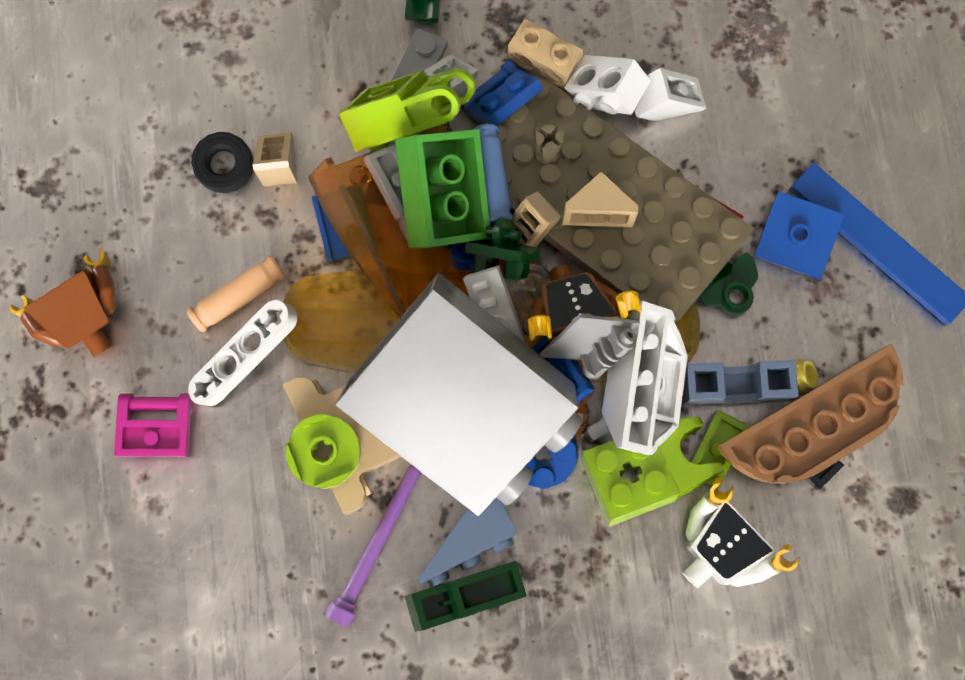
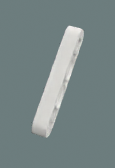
M278 300L269 301L192 378L188 387L190 399L196 404L214 406L221 402L293 330L297 322L295 308L288 303ZM278 311L282 312L280 314V319L282 320L280 324L275 323L278 320L276 315ZM258 332L261 337L260 345L256 350L251 351L248 345L249 338L252 334ZM233 356L236 360V369L231 375H227L225 363L228 358ZM206 383L210 384V385L207 387V390H206V387H205V384H206ZM206 391L209 393L208 396H204Z

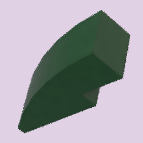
M513 561L404 597L414 631L417 632L527 597L517 562Z

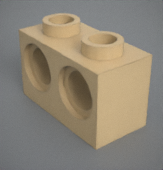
M524 19L508 45L507 61L511 60L517 68L532 76L535 73L544 76L566 92L564 87L581 61L584 50Z

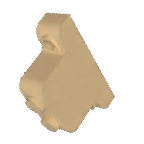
M297 377L282 384L300 422L313 415L327 414L340 418L356 432L361 446L359 467L347 481L331 489L343 514L349 515L363 508L367 503L368 495L372 494L365 475L401 456L336 406L344 386L325 394L317 379L311 381L305 377ZM324 441L319 442L318 450L314 453L317 458L321 457L324 461L330 459L329 454L333 451V446H326Z

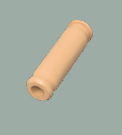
M272 256L266 257L267 260L257 263L199 301L194 308H188L187 314L198 330L205 332L210 325L217 324L273 287L280 279L281 281L284 280L285 274Z

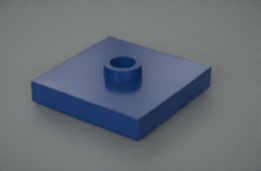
M778 191L753 257L820 280L845 214Z

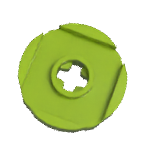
M317 414L305 418L296 425L290 436L289 443L286 445L285 456L290 471L296 478L308 486L322 489L336 487L347 481L359 467L361 454L359 438L354 429L338 417ZM324 441L326 446H333V451L329 454L330 459L324 461L321 457H314V452L318 450L319 442Z

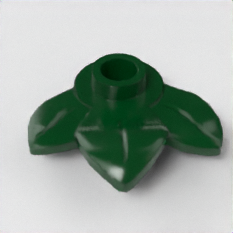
M746 252L737 258L733 264L727 262L698 299L710 306H721L729 314L739 315L746 312L753 303L754 297L751 288L758 280V270L752 256ZM731 293L738 294L740 303L731 302L729 295Z

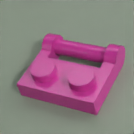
M132 393L119 394L114 456L189 457L191 414L194 408V402L190 399V395L188 393H181L179 397H134ZM133 411H177V420L131 419Z

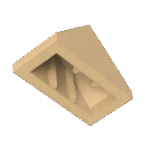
M292 132L258 136L253 168L264 187L297 183Z
M600 172L565 203L562 225L633 227L638 214V205L606 175Z

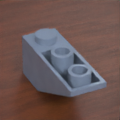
M495 498L479 516L469 509L466 510L417 579L419 585L427 581L431 588L450 578L447 573L449 569L460 564L464 571L482 561L480 553L492 548L496 554L514 545L511 537L517 535L518 532L503 503Z

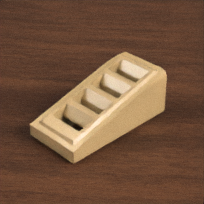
M538 191L527 196L513 213L515 229L517 228L527 239V242H525L521 238L520 242H517L518 244L536 247L561 219V215ZM529 213L540 223L539 225L530 218ZM522 221L532 229L533 234L522 224Z

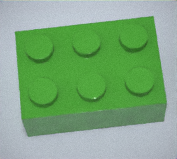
M479 129L413 135L395 139L408 247L429 248L492 238L486 236V228L490 226Z

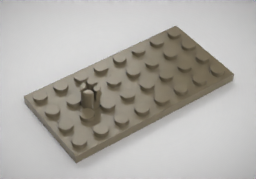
M535 73L533 76L539 79L544 90L497 125L511 201L510 213L513 215L527 196L538 191L561 215V219L544 237L546 241L620 294L630 290L636 291L640 301L672 310L676 319L674 321L676 325L751 235L754 227L594 112L587 110L583 104H575L573 97L544 76ZM600 172L606 175L638 205V214L633 227L562 225L565 203ZM530 213L528 214L537 225L540 224Z

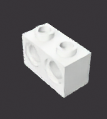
M584 55L564 88L574 98L575 104L581 103L589 111L593 109L612 115L616 113L631 115L651 80L635 59Z

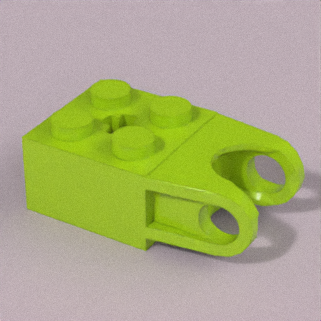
M454 68L430 76H425L424 71L421 70L366 88L338 114L355 151L369 148L373 152L386 147L390 141L419 135L418 132L454 119L460 111L461 105L468 102L475 94L476 83L473 76L461 68ZM452 78H460L465 81L468 88L466 94H456V91L450 85Z
M701 417L679 419L678 428L666 441L657 447L653 455H645L617 448L614 440L583 451L581 462L608 527L673 503L725 471L721 462L694 464L689 462L681 452L680 443L692 433L700 430L702 425H704ZM624 471L636 474L635 483H631L629 478H621Z

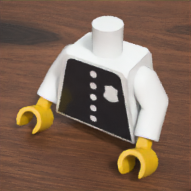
M716 477L710 492H707L690 510L685 533L689 541L685 547L696 560L682 572L685 578L697 589L711 575L720 584H731L739 587L762 582L781 572V569L784 571L794 570L801 558L799 557L795 561H787L783 557V553L790 551L793 546L785 544L779 549L776 557L772 554L775 552L773 547L728 502L733 496L734 486L728 492H720L717 487L722 482L723 477Z

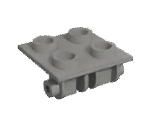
M589 313L579 314L572 319L571 323L558 336L552 339L551 343L539 355L544 358L581 360L584 376L588 379H597L635 346L637 336L633 329L640 324V321L623 319L619 316L602 317L593 316Z

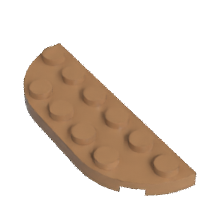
M889 344L719 444L716 446L717 449L741 473L766 483H792L818 474L875 439L894 420L900 407L897 404L900 387L903 386V373L900 360L893 345Z

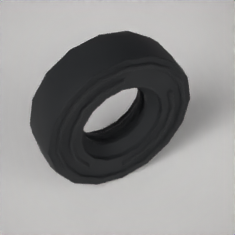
M216 132L207 135L198 142L193 150L191 164L194 175L204 187L213 192L229 193L240 189L248 182L253 173L254 160L250 148L242 138L229 132ZM221 151H228L235 156V166L230 172L225 174L213 172L210 166L212 157Z

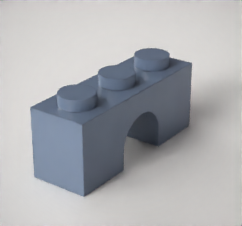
M759 361L753 365L725 367L723 363L687 364L682 405L787 402L799 396L796 361Z

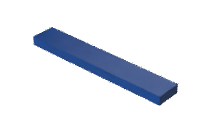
M813 163L790 187L789 190L800 199L845 214L838 233L945 325L952 323L965 308V291L817 164Z

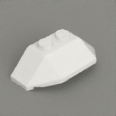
M640 301L642 311L632 310L627 318L640 321V324L633 329L637 336L635 346L624 354L612 367L608 368L602 414L617 448L645 455H653L657 447L666 441L678 428L688 355L681 334L674 323L676 319L673 311Z

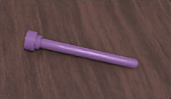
M412 464L407 468L340 597L336 596L334 602L330 601L323 613L327 618L349 628L356 615L353 613L356 607L353 603L421 474V471Z

